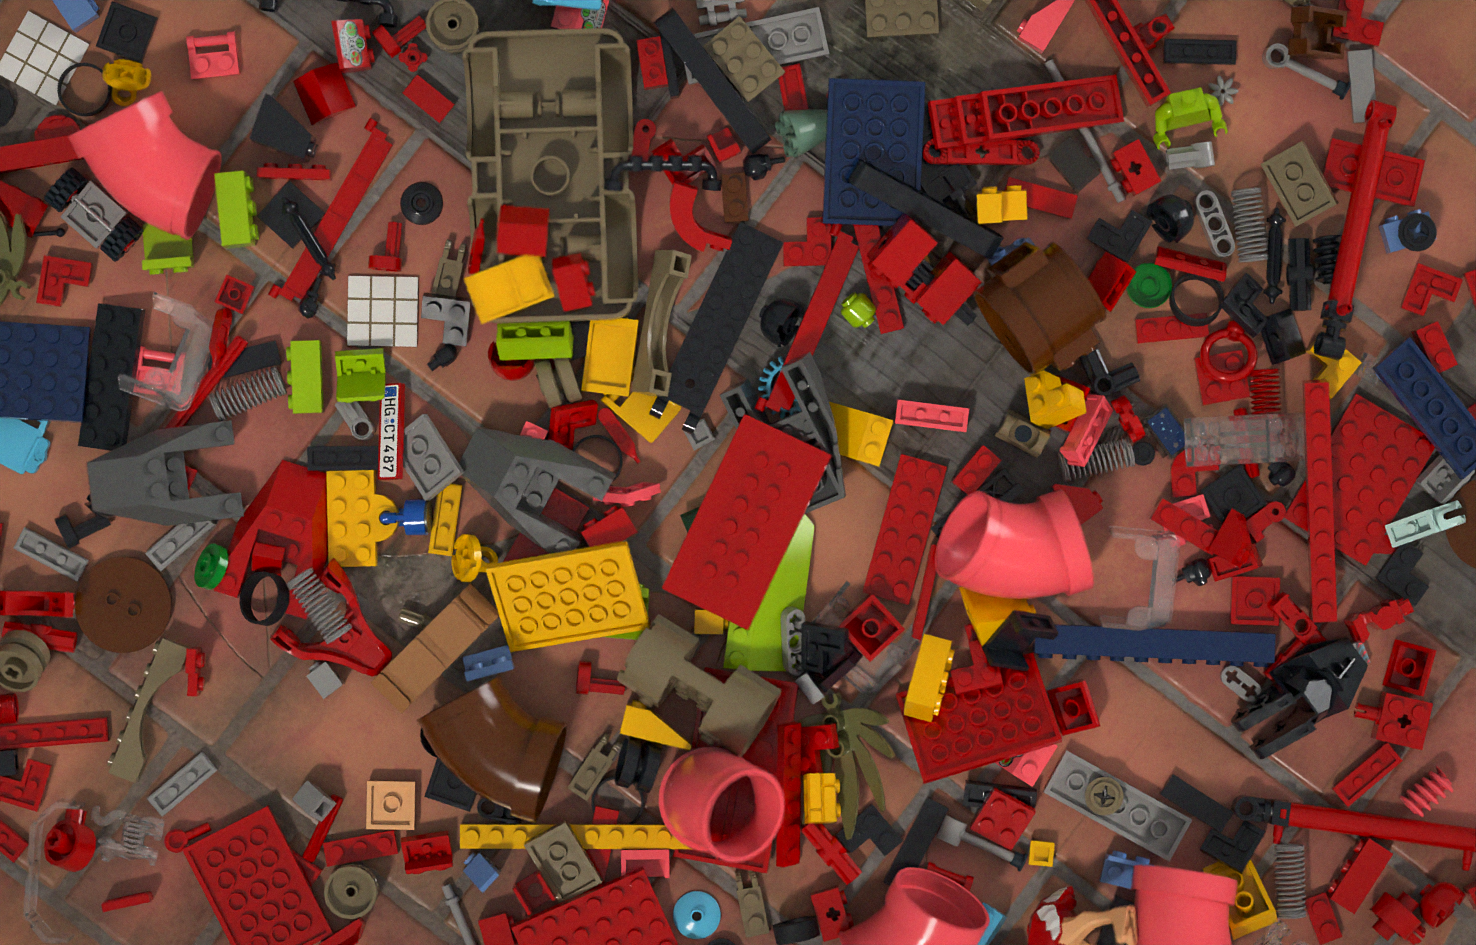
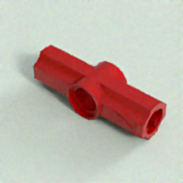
M5 621L2 637L7 632L13 630H25L42 639L49 649L68 653L75 652L78 632L53 629L52 626L31 623V625L12 621Z
M822 823L806 824L800 829L816 848L815 851L822 860L834 869L846 885L854 881L862 873L861 869L846 853L845 847L834 835L832 836Z

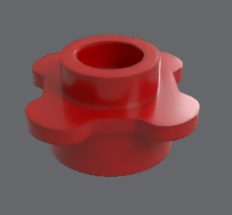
M415 43L409 44L408 49L404 53L399 54V61L405 63L410 72H416L418 67L428 59L427 54L422 53Z

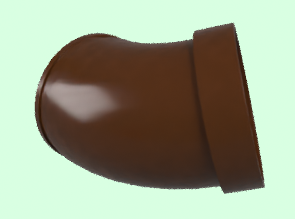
M501 676L478 686L417 719L418 724L421 725L424 731L423 734L435 754L463 784L489 801L510 809L512 816L534 823L539 819L559 767L567 735V723L546 716L537 719L529 715L517 705L508 690L505 689Z

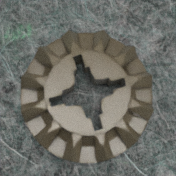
M1098 777L1089 783L1085 791V802L1094 813L1110 815L1116 812L1122 805L1123 790L1114 779ZM1106 786L1107 794L1114 797V799H1105L1103 806H1101V798L1094 795V793H1102Z

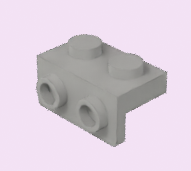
M1439 455L1416 479V482L1432 499L1444 505L1453 498L1454 494L1463 484L1469 481L1470 477L1475 473V469L1465 479H1459L1444 458Z

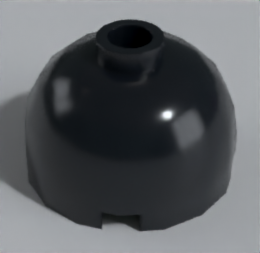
M1173 194L1164 195L1155 199L1147 207L1148 218L1152 216L1156 223L1151 226L1166 242L1170 243L1174 240L1175 243H1178L1188 235L1193 227L1194 216L1192 206L1181 197Z
M779 298L772 301L769 305H765L759 314L761 318L760 328L764 337L778 347H781V344L786 346L793 339L799 328L796 325L798 318L802 319L804 316L803 305L786 298Z

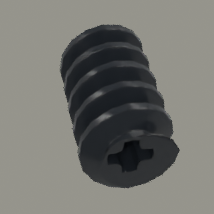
M1326 235L1312 240L1314 244L1320 245L1313 249L1314 253L1320 254L1319 257L1314 259V262L1321 264V266L1315 268V272L1322 274L1316 277L1315 281L1323 285L1331 284L1338 254L1337 248L1340 245V241H1336V238L1342 235Z

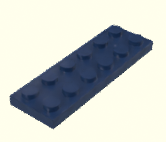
M1407 337L1372 369L1459 479H1465L1476 468V420L1414 341Z

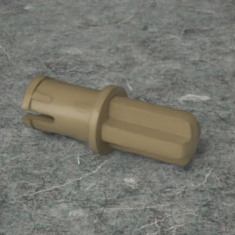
M402 608L398 616L400 622L419 628L418 631L424 630L434 619L427 616V613L423 615L406 608Z

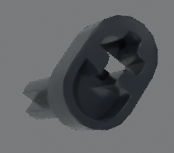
M66 513L54 519L69 549L79 545V540L111 525L109 518H103L98 515L74 527Z

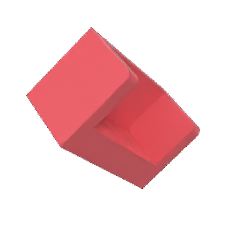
M621 849V876L643 867L648 877L670 878L669 849Z

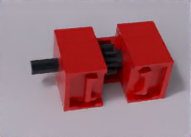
M904 213L867 254L870 259L868 264L879 276L882 277L885 274L887 276L886 280L896 289L900 286L906 291L904 296L913 304L917 302L922 306L923 309L921 311L934 324L939 321L944 325L954 314L969 326L970 323L974 322L977 315L964 302L978 288L982 281L950 251L933 268L924 258L936 246L937 242L921 225Z

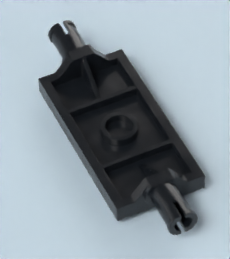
M924 103L922 148L926 142L933 139L927 103ZM931 145L929 147V154L933 158H937L940 156V149L935 150V145ZM922 156L921 187L924 192L944 204L947 202L953 203L957 211L966 216L968 214L970 216L975 214L976 211H974L964 194H966L965 191L977 183L966 165L930 164Z

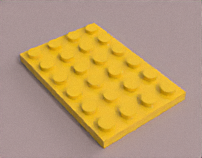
M627 541L494 563L486 566L485 570L510 652L650 628L648 614Z

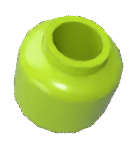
M853 292L842 301L841 314L852 327L863 326L866 328L875 320L873 315L876 312V306L864 293L857 294Z

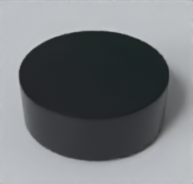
M1138 442L1133 445L1135 464L1145 466L1154 460L1155 450L1151 444Z

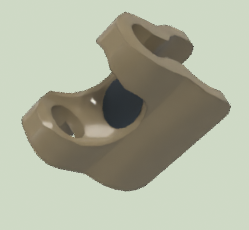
M1008 408L1004 417L1005 420L994 436L1037 458L1046 446L1051 430L1032 423L1029 418Z

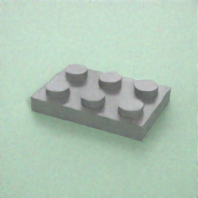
M422 414L404 429L403 467L424 500L430 501L460 477L464 471L427 414Z

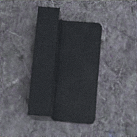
M1290 308L1267 316L1269 321L1260 332L1272 365L1306 353Z
M850 642L849 652L844 655L827 652V671L821 673L824 679L819 684V687L824 692L828 691L851 671L863 657Z

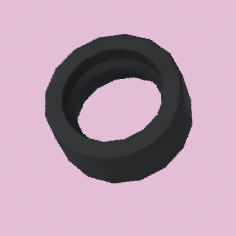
M816 916L790 919L773 925L777 945L798 943L820 936Z

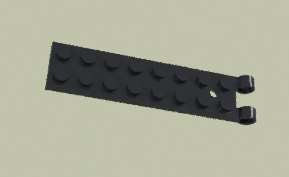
M740 222L732 238L730 250L727 249L669 371L672 375L668 397L657 396L649 415L660 420L668 401H671L690 411L682 431L693 435L783 242ZM688 379H692L695 382L693 388L686 387L685 382Z

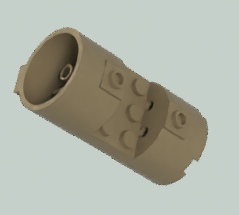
M658 614L651 623L653 628L651 630L646 628L625 660L624 666L626 669L625 671L620 670L617 681L636 692L640 696L639 701L648 707L654 705L658 708L675 688L678 696L685 700L691 698L697 702L696 706L706 713L698 729L699 734L702 735L700 739L711 746L714 743L718 746L721 745L738 757H742L769 718L781 695V690L742 665L738 667L725 684L716 680L690 663L700 644L699 639Z

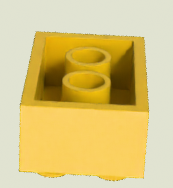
M927 634L923 635L905 701L904 715L932 722L933 715L938 716L943 697L939 693L944 694L949 675V672L946 671L951 670L955 650L951 649L952 641Z

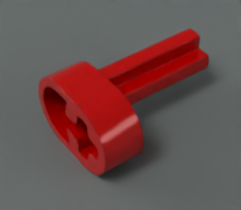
M417 16L393 36L382 25L378 26L371 33L392 59L401 52L400 48L426 29V23L420 16Z
M388 222L385 256L370 255L368 260L369 269L401 272L403 259L399 258L402 223Z
M579 661L576 694L588 695L589 692L624 695L625 685L617 680L591 678V662Z

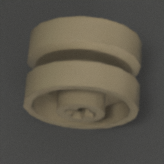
M439 0L429 9L426 17V30L432 42L440 50L448 53H461L468 48L472 38L480 33V20L474 8L466 0ZM453 20H455L457 23L456 28L451 29L448 27V24H452Z
M553 358L556 365L554 369H552L549 359L534 360L538 373L536 376L550 410L551 407L563 404L560 390L564 389L566 398L571 403L582 399L569 358Z
M13 630L7 632L1 638L0 685L3 688L13 692H26L32 690L37 685L50 660L49 648L42 639L25 630Z
M349 863L340 866L330 875L325 883L324 897L327 906L334 914L341 918L355 919L362 917L371 910L378 899L380 887L377 877L371 869L362 864ZM349 887L355 889L356 893L354 896L350 895L351 892L347 893Z

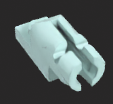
M1456 500L1385 525L1392 547L1395 548L1466 523L1465 515L1447 520L1443 517L1445 513L1461 508L1460 502Z

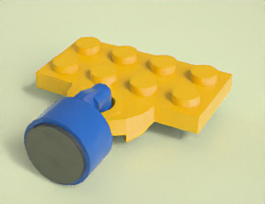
M376 470L326 471L328 564L335 558L341 567L378 566L377 542L387 540L395 535L394 533L398 527L404 526L406 535H428L431 532L433 514L430 501L406 499L404 508H398L391 498L376 494Z

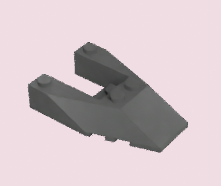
M810 352L788 361L781 368L801 408V411L770 423L765 411L761 412L755 409L758 397L749 379L728 387L720 394L736 429L744 414L832 455L805 514L846 497L836 425L821 373Z
M232 420L154 430L87 462L92 511L164 526L244 516L241 492L189 499L183 451L234 445Z
M477 427L459 462L464 471L461 476L509 525L550 554L576 550L583 539L581 534L541 514L559 479L602 501L616 476L615 473L553 440H542L526 435H514Z

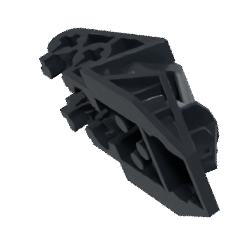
M1347 637L1307 644L1269 672L1275 683L1254 697L1256 700L1250 708L1235 711L1236 714L1232 717L1231 723L1238 732H1243L1288 706L1296 704V700L1303 696L1311 706L1309 710L1302 711L1297 706L1293 711V715L1282 723L1278 722L1275 724V731L1265 738L1258 736L1252 741L1253 744L1249 746L1258 759L1267 758L1315 731L1316 727L1314 725L1322 719L1349 709L1368 665Z

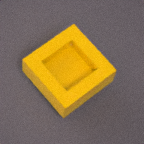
M1030 840L1028 865L1052 867L1055 843Z

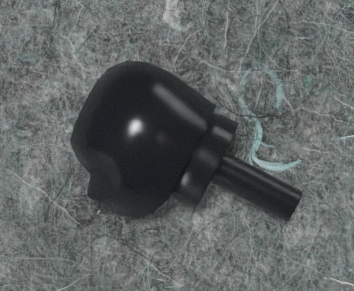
M768 154L748 155L743 160V169L745 174L752 177L754 181L761 180L766 176L767 171H771V165L784 163L785 159L784 156L770 159Z
M316 278L312 291L307 290L305 296L299 302L298 311L307 319L313 318L318 310L319 294L317 292L322 282L320 278Z
M1266 449L1261 452L1271 464L1267 468L1270 471L1268 479L1274 486L1278 484L1284 487L1295 478L1296 471L1285 460H1282L1281 457L1275 460Z
M1198 558L1182 567L1183 573L1170 578V582L1173 584L1186 579L1188 583L1193 581L1197 586H1203L1208 583L1207 579L1211 576L1210 566L1205 559Z

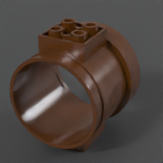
M1024 242L987 268L992 279L973 292L975 302L993 333L1012 358L1031 376H1035L1049 365L1059 370L1068 369L1075 364L1077 358L1082 355H1088L1095 349L1094 346L1100 343L1092 328L1097 323L1106 319L1103 304L1077 264L1054 242L1049 243L1043 250L1028 242Z

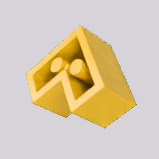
M1021 185L1007 186V190L998 191L997 186L983 187L982 191L977 193L978 224L1001 223L1008 220H1027V189H1021Z
M1314 340L1306 352L1323 365V368L1313 380H1328L1331 400L1362 362L1346 349L1339 361L1314 354Z
M1043 370L1035 376L1024 378L1032 423L1049 429L1087 413L1083 391L1067 383L1061 386L1059 377Z

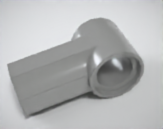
M1212 141L1195 143L1188 147L1166 149L1168 170L1215 166Z
M358 401L351 403L337 402L335 404L355 438L369 440L374 436L375 426L369 420ZM361 423H367L369 427L368 433L364 436H360L357 431Z

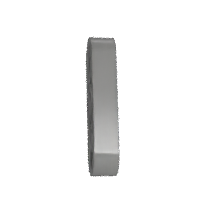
M790 606L783 610L780 618L783 667L790 674L799 676L805 671L801 669V624L805 622V614L796 607ZM793 614H795L796 618H794L792 622H790L789 620L792 619ZM798 635L799 641L797 645L790 647V639Z

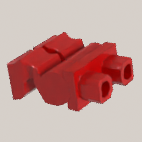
M1385 599L1380 602L1381 606H1374L1369 611L1350 613L1344 622L1353 642L1364 643L1368 639L1370 633L1367 630V624L1374 629L1387 630L1393 627L1394 624L1399 625L1405 622L1403 616L1414 612L1409 599Z

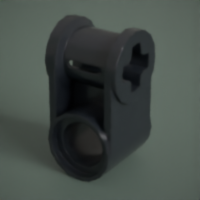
M484 797L479 799L477 811L483 818L499 820L505 823L521 824V820L518 817L510 815V809L495 803V808L492 812L486 813L482 811L481 804L489 800Z

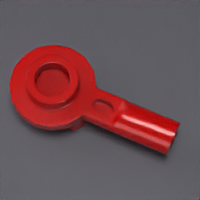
M208 822L186 832L180 829H173L166 834L164 843L169 851L179 853L188 846L189 840L212 830Z

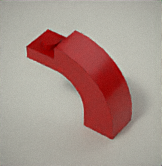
M674 180L669 206L672 223L680 237L687 244L702 252L705 250L706 243L710 244V248L723 251L724 248L730 250L732 244L731 236L705 229L695 220L692 210L698 191L697 186Z
M0 590V615L73 617L75 607L74 593Z

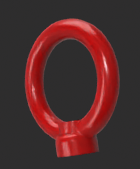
M1229 321L1226 328L1211 333L1204 340L1200 349V361L1204 370L1212 378L1221 382L1231 383L1246 378L1254 370L1258 359L1257 348L1253 340L1236 321ZM1222 338L1242 342L1248 352L1247 363L1241 370L1234 373L1219 371L1210 361L1209 353L1212 345Z

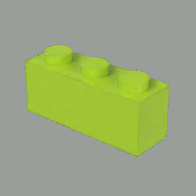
M570 321L497 323L496 344L500 360L572 358L573 335Z
M320 340L290 341V346L286 347L287 361H291V371H287L288 385H292V395H288V407L293 409V414L324 413L322 342Z

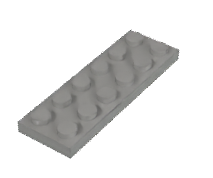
M819 7L746 23L779 65L829 55ZM724 28L693 35L703 46ZM684 64L688 84L699 83Z
M1065 750L1043 790L1047 795L1167 861L1171 860L1192 821L1189 817ZM1098 777L1114 779L1123 790L1122 805L1113 814L1098 815L1091 811L1085 802V791L1089 783ZM1106 786L1102 793H1094V795L1101 798V806H1103L1105 799H1114V797L1107 794Z

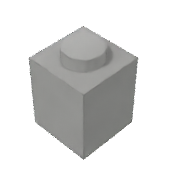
M319 660L309 668L311 673L307 675V678L323 699L345 684L328 661L322 664Z
M308 780L292 798L308 815L321 822L337 804L320 787Z

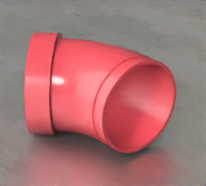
M162 91L68 136L78 158L84 157L102 186L133 215L153 227L172 235H178L185 240H189L196 233L216 189L214 173H220L222 155L220 151L208 149L206 146L191 140L176 127L169 116L173 111Z
M1062 489L1038 496L1036 502L1028 504L1007 503L990 497L982 491L973 492L962 499L954 508L939 536L935 552V568L938 575L956 585L977 593L1012 599L1037 598L1063 592L1070 596L1092 589L1094 586L1092 566L1084 536L1074 509Z
M704 747L682 755L669 767L659 789V809L661 817L670 833L688 848L700 852L713 853L726 861H743L760 853L774 838L782 821L784 800L777 781L771 775L751 765L745 759L738 757L727 749ZM742 775H747L754 792V806L748 822L734 836L726 840L710 842L707 822L709 811L716 796L729 782Z
M1134 865L1130 890L1135 892L1134 907L1137 945H1232L1229 933V906H1234L1238 881L1188 870Z
M911 867L901 869L896 874L885 895L886 903L881 909L864 922L851 927V929L845 932H839L838 936L842 945H978L989 925L990 919L983 904L960 884L936 872Z

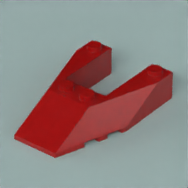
M285 460L280 462L244 512V516L239 519L227 550L228 565L225 575L214 588V591L235 598L240 597L241 589L245 583L252 561L255 542L285 548L284 561L298 565L294 578L307 569L312 568L314 572L299 583L314 574H317V576L301 588L319 578L328 559L327 473L308 471V467ZM319 580L317 583H315L313 586H311L309 589H307L305 592H307V591H309L310 589L314 588L315 586L319 585V584H320V580ZM295 589L290 590L289 603L285 613L309 619L308 614L311 611L305 612L307 607L301 608L305 602L298 603L301 598L295 599L297 594H292ZM316 589L314 592H312V593H311L310 595H308L307 597H309V596L313 595L314 593H316V592L318 591V589Z

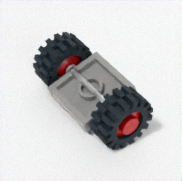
M73 167L55 181L56 183L50 187V190L47 191L44 200L58 212H62L65 208V212L60 217L96 249L100 247L114 262L122 258L143 234L144 229L130 217L124 219L129 212L95 181L91 180L87 184L88 180Z

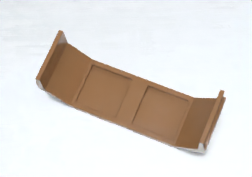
M470 583L384 668L371 684L402 714L499 617L497 608Z

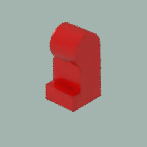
M640 120L636 124L634 131L632 155L643 156V161H648V156L651 155L648 154L650 142L656 135V126L652 120Z
M1277 501L1266 503L1267 505L1246 518L1250 539L1253 543H1258L1265 537L1261 531L1273 522H1279L1285 517L1286 509L1282 503Z

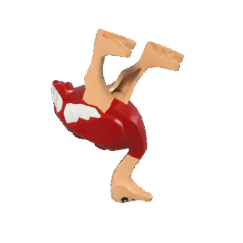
M1072 886L1061 888L1049 897L1043 898L1030 916V923L1027 926V945H1093L1086 936L1093 929L1112 923L1118 944L1126 942L1127 945H1137L1135 907L1123 906L1103 912L1084 911L1077 915L1073 910L1077 906V901Z

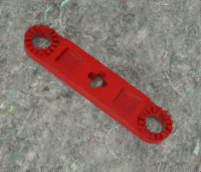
M934 139L926 142L922 148V156L930 164L1031 165L1040 157L1038 145L1031 140H1003L940 149V156L937 158H933L929 154V147L934 145ZM980 146H982V150L987 152L982 158H980V154L976 153ZM1023 147H1029L1032 150L1033 157L1031 159H1026L1022 156Z

